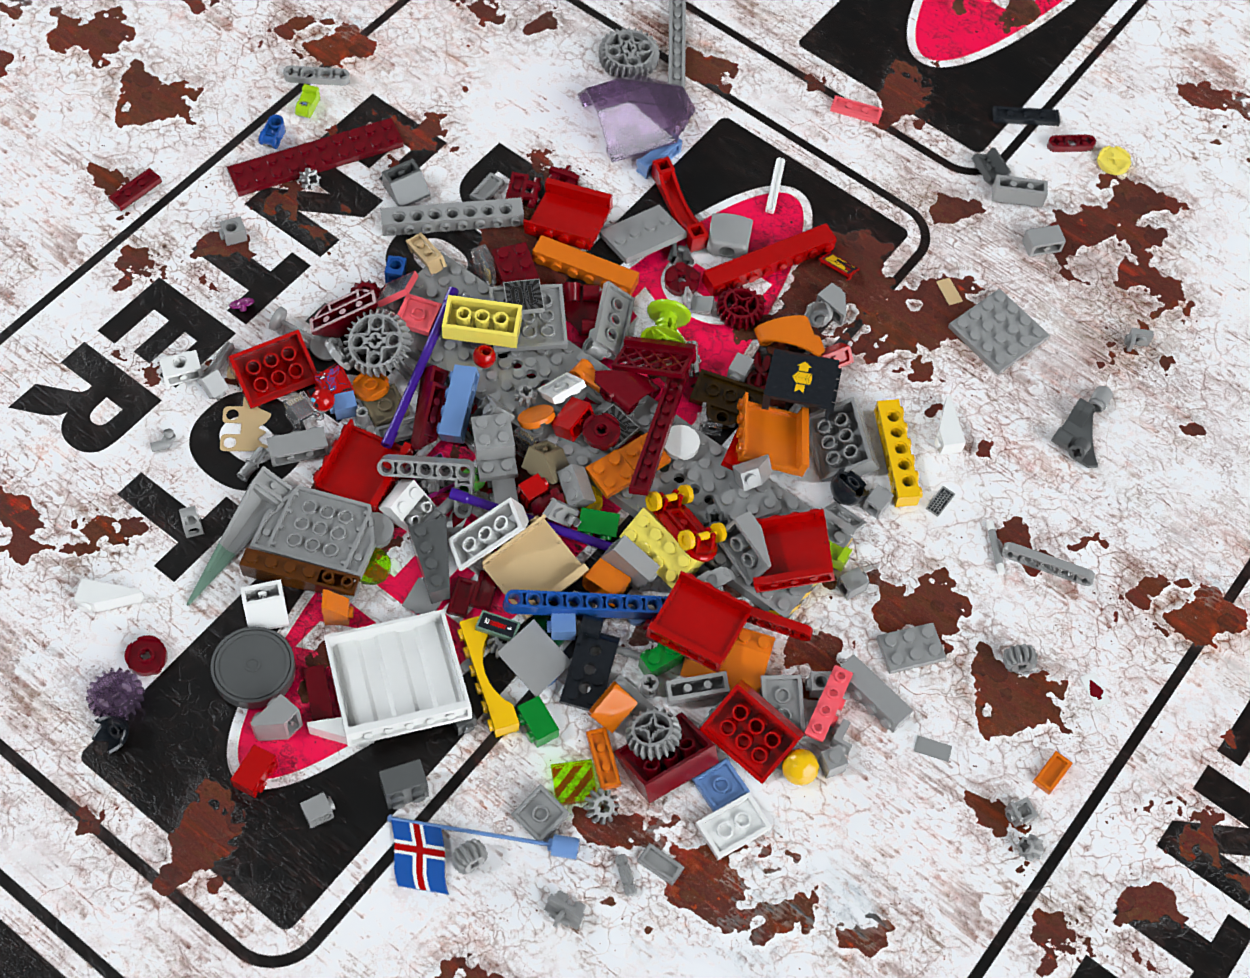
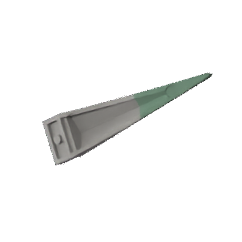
M263 466L249 484L195 586L187 606L199 596L254 537L265 512L275 508L269 518L277 513L286 503H283L282 499L294 489Z

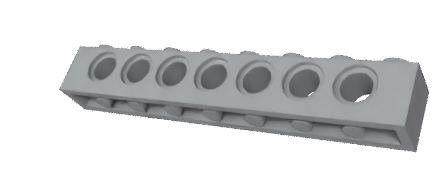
M522 198L380 208L383 236L508 226L516 227L523 225L524 220Z

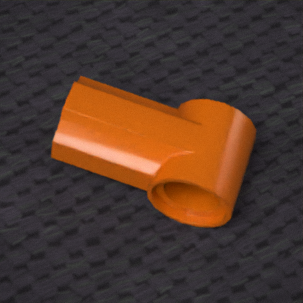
M581 359L569 373L583 379L586 385L600 393V387L594 383L596 370L591 362Z

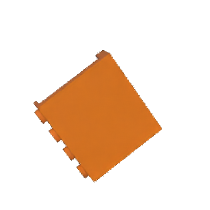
M745 392L743 398H740L737 403V409L739 410L736 421L739 424L736 438H738L736 446L738 461L746 462L768 454L772 470L803 477L809 467V408L801 407L798 414L770 406L769 410L761 409L762 404L748 401V392Z

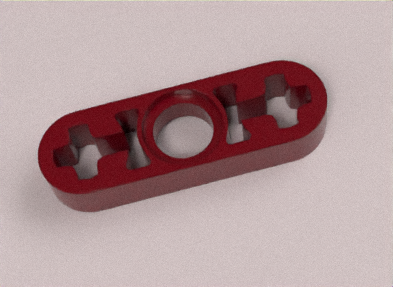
M1089 134L1053 135L1048 140L1047 148L1051 152H1088L1094 149L1096 138ZM1068 141H1072V142H1074L1076 145H1074V146L1069 145V144H1068Z

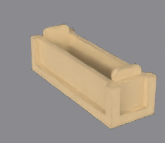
M421 232L406 240L410 252L414 253L422 261L431 275L443 270V267L447 266L443 255Z

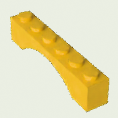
M478 616L460 621V629L457 630L460 642L464 641L465 647H463L464 656L466 659H470L471 665H469L470 674L472 677L475 676L477 680L475 689L477 695L482 696L481 707L483 713H487L489 717L487 720L488 729L490 732L493 731L495 738L519 731V721L513 704L506 701L494 690L485 674L483 657L489 635L475 630L480 617Z

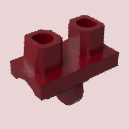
M567 165L565 169L554 166L549 168V178L578 186L580 175L571 171V165Z

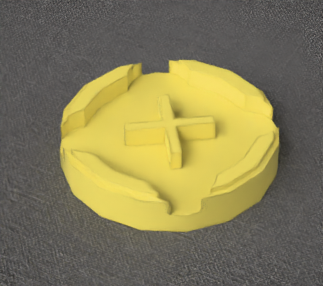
M1106 146L1099 152L1097 163L1108 174L1122 175L1130 168L1131 157L1125 149L1119 146Z

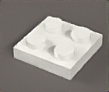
M566 372L537 388L536 391L539 397L553 404H560L565 401V398L580 393L581 389L586 387L583 379Z

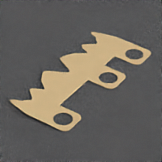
M228 365L227 377L229 379H235L234 375L231 374V369ZM245 397L243 399V406L225 407L223 410V422L241 423L240 434H223L220 439V450L255 451L260 446L264 449L268 448L258 438L266 433V431L259 427L269 420L271 414L258 408V406L250 409ZM229 410H236L239 416L235 420H230L226 414ZM226 438H234L236 440L235 446L232 448L225 447L224 440Z

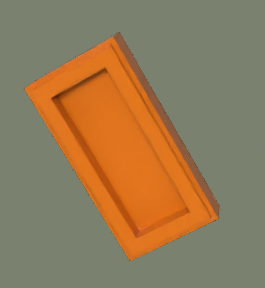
M1055 751L1032 783L1050 795L1073 763Z

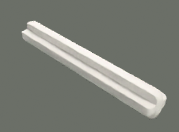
M779 157L776 159L765 209L766 213L773 214L775 212L785 165L784 158Z

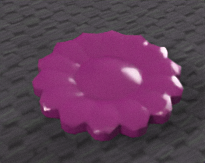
M243 298L230 302L229 307L243 312L247 310V306L254 303V299Z

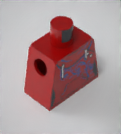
M336 363L314 376L316 387L307 390V393L311 400L314 391L320 388H327L333 394L354 391V388L343 367Z

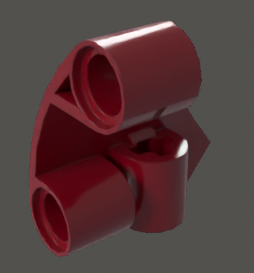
M578 282L556 283L562 284L566 317L580 335L589 336L590 330L595 328L599 308L600 285H585Z
M619 370L595 371L594 383L600 387L602 398L609 403L615 402L627 415L635 410L643 397L649 395L655 399L661 391V388L648 377L638 373Z

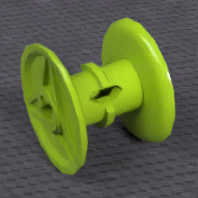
M658 299L652 301L647 307V313L657 326L644 329L640 337L685 343L682 335L677 332V328L685 326L690 322L691 313L689 309L674 300Z

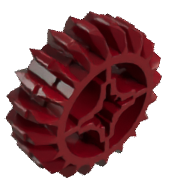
M735 285L733 289L728 287L718 297V303L716 304L717 316H720V322L725 321V326L731 325V330L734 327H737L738 331L741 328H744L746 331L748 327L753 329L755 325L760 323L765 311L764 300L761 299V294L756 295V290L750 291V287L745 289L743 285L740 288H737Z

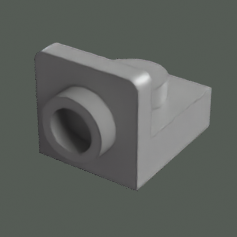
M1132 328L1130 333L1126 334L1124 344L1127 345V352H1131L1134 345L1148 347L1154 337V331Z

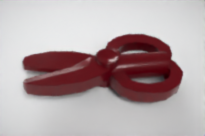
M759 352L756 353L754 357V369L756 372L748 374L746 384L752 385L750 380L752 377H755V382L752 386L765 389L766 384L764 386L761 385L763 378L767 382L768 375L766 372L770 366V356H766L761 364V355Z

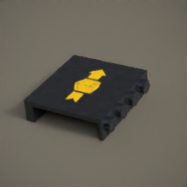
M774 349L761 409L769 410L771 399L826 409L825 421H828L829 414L834 412L835 403L832 402H836L840 381L838 379H840L842 368H838L840 360Z

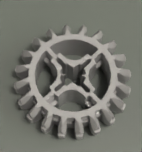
M647 707L645 713L639 711V716L633 715V721H628L626 741L629 749L634 752L636 757L640 755L643 760L649 757L651 761L654 757H657L660 760L662 755L668 757V752H675V746H679L682 729L676 716H673L671 711L666 712L664 708L659 711L657 707L650 711Z

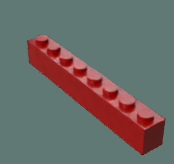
M825 223L704 270L702 283L711 296L721 295L728 287L733 289L736 285L739 288L744 284L753 283L764 276L768 277L772 273L783 271L792 265H798L807 259H813L820 254L829 253L834 249L837 238Z

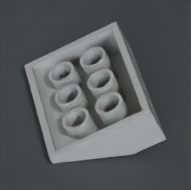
M854 397L836 403L833 414H829L828 421H825L826 409L809 414V444L821 482L831 481L841 468H846L844 471L848 473L853 471L858 476H863L879 469L861 406Z

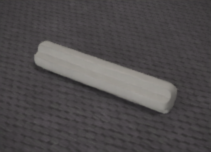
M225 342L202 376L214 369L220 370L228 356L235 349L233 343Z

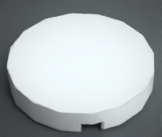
M674 425L671 427L664 451L672 459L688 460L698 452L700 445L699 435L689 426Z

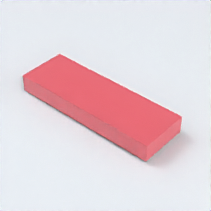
M835 95L830 111L879 124L883 108Z

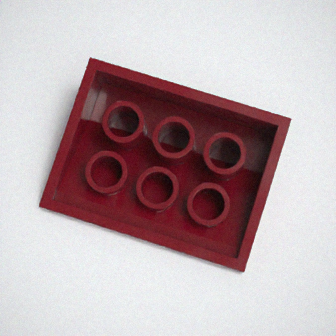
M682 712L676 715L681 725L682 737L679 740V746H675V752L669 751L668 757L662 755L660 760L657 757H654L652 761L649 760V757L643 760L640 755L636 757L634 752L629 749L628 743L613 752L639 793L649 804L719 763L715 744Z

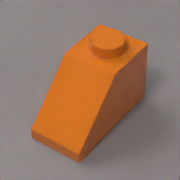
M323 589L321 609L325 625L349 626L350 618L354 617V606H350L349 598Z

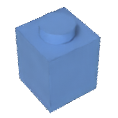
M354 391L334 394L335 404L330 409L331 414L335 413L336 421L355 417L357 403Z
M551 613V621H547V633H551L552 640H575V613Z

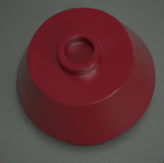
M557 487L551 489L550 493L542 497L539 496L530 504L531 514L541 517L553 498L566 503L564 493H561ZM545 518V520L555 523V521Z

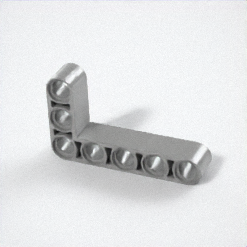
M387 454L381 458L377 465L378 472L383 476L455 481L456 489L461 490L460 486L464 485L469 488L468 493L474 495L475 465L468 459ZM383 462H389L392 468L384 467ZM408 463L411 466V470H406L402 464ZM422 465H429L431 470L425 471L422 468ZM441 466H448L450 468V472H444L441 469ZM461 467H467L470 473H463ZM454 500L456 516L462 519L469 517L474 506L465 504L469 510L464 511L459 506L464 503Z

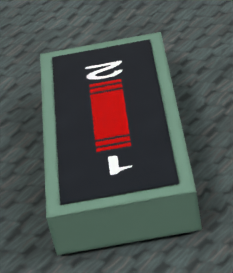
M482 610L475 630L510 641L517 635L520 622Z

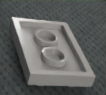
M767 480L761 486L746 491L737 487L713 497L719 513L724 512V518L728 519V524L748 511H751L755 518L760 519L782 512V507Z
M933 623L881 634L876 638L889 674L943 662L947 658Z
M802 675L761 676V696L805 733Z

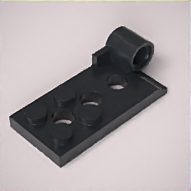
M584 614L576 647L559 700L560 704L589 711L605 692L620 638L601 633L603 619ZM592 647H599L601 653L594 656L590 653V649ZM592 665L596 671L593 674H587L584 669L586 666ZM587 684L590 686V691L582 693L579 691V686Z

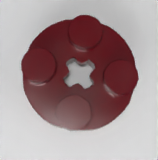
M677 262L676 265H672L665 272V288L669 293L681 296V294L684 295L685 287L688 286L693 294L698 289L700 274L692 266L684 262ZM679 278H684L685 282H679L678 280Z
M608 413L590 415L584 421L582 437L589 446L601 451H607L619 441L621 430L619 422ZM603 428L605 429V433H604V434L598 433V430H597V429H599V430H602Z
M144 635L138 637V640L130 643L125 650L124 658L129 670L139 676L159 674L168 658L165 645L155 636ZM146 652H149L151 657L144 660L141 657V655H145Z

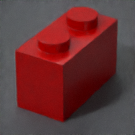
M571 397L551 422L555 435L574 442L583 431L584 421L594 414L591 403Z
M538 473L518 484V500L526 512L531 509L530 504L535 499L548 493L549 484Z
M253 744L230 779L233 787L254 798L258 793H262L267 784L266 780L278 768L276 755Z

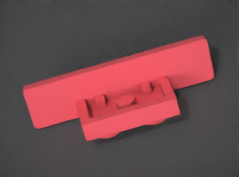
M837 665L834 666L805 730L806 736L823 742L829 728L835 727L839 718L835 714L837 710L842 711L846 702L843 696L853 676L852 672Z

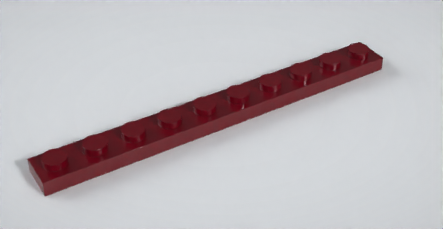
M691 364L682 379L671 377L666 379L629 485V494L649 495L692 368Z

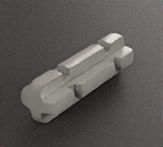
M626 854L618 855L615 857L617 867H619L618 871L622 884L625 886V894L627 897L636 895L637 888L636 884H633L634 878L630 865H627Z

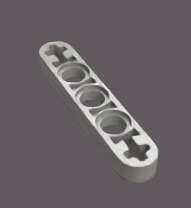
M1007 542L1003 546L1001 554L1009 560L1084 586H1091L1094 582L1095 573L1090 569L1016 543Z

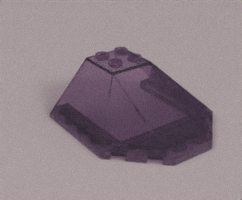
M643 75L617 78L585 88L577 94L583 107L594 105L607 144L606 152L612 163L677 143L679 135L685 130L691 115L696 111L683 86Z

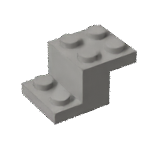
M509 412L471 417L479 482L517 478L515 442Z

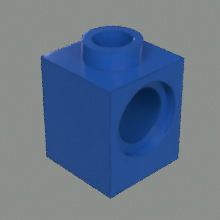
M388 256L384 272L385 283L387 284L406 275V258Z

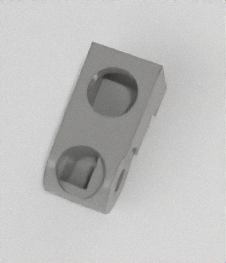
M196 506L179 509L186 538L204 534Z

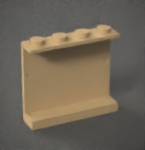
M545 514L541 517L535 516L529 521L530 525L525 530L515 535L510 541L500 545L496 552L493 553L491 551L482 558L484 561L481 566L504 595L510 590L563 592L589 570L585 563L581 564L548 524L545 520ZM509 599L511 604H517L514 599ZM529 600L531 605H537L536 601ZM520 614L525 621H527L530 617L533 616Z

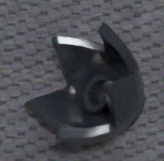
M103 716L94 720L101 725L95 731L92 740L108 742V754L118 750L126 743L129 735V726L124 719L118 716Z

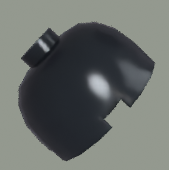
M841 468L831 480L830 489L833 499L838 504L847 506L859 504L867 497L869 489L865 490L866 483L855 472L850 471L848 473L844 471L846 468Z

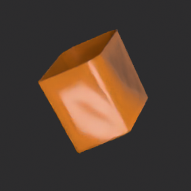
M600 558L583 575L582 586L591 593L624 594L630 587L631 577Z
M614 681L590 708L588 715L613 733L638 702Z

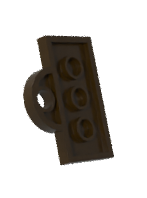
M701 369L689 402L706 407V417L713 426L720 429H731L738 425L736 422L739 414L737 409L738 400L743 398L745 392H748V401L762 404L765 389ZM724 416L727 420L721 422L717 417Z

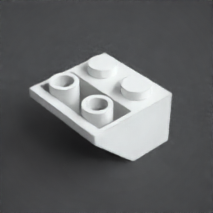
M401 479L378 506L380 511L387 515L394 524L408 533V526L423 523L433 512V509L437 507L414 480Z
M281 579L240 587L248 627L275 629L290 626Z

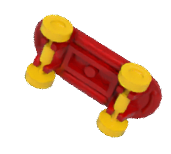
M688 484L680 485L678 489H674L670 494L658 493L657 491L649 492V495L645 497L647 508L653 512L678 542L681 549L697 561H711L717 554L716 543L726 540L727 530L720 522L705 528L692 511L684 505L691 503L694 499V492L691 486Z

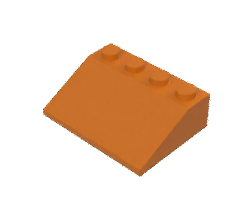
M743 628L719 671H726L730 691L739 681L743 680L759 694L761 688L760 677L765 675L775 637ZM685 657L680 677L687 678L717 672Z

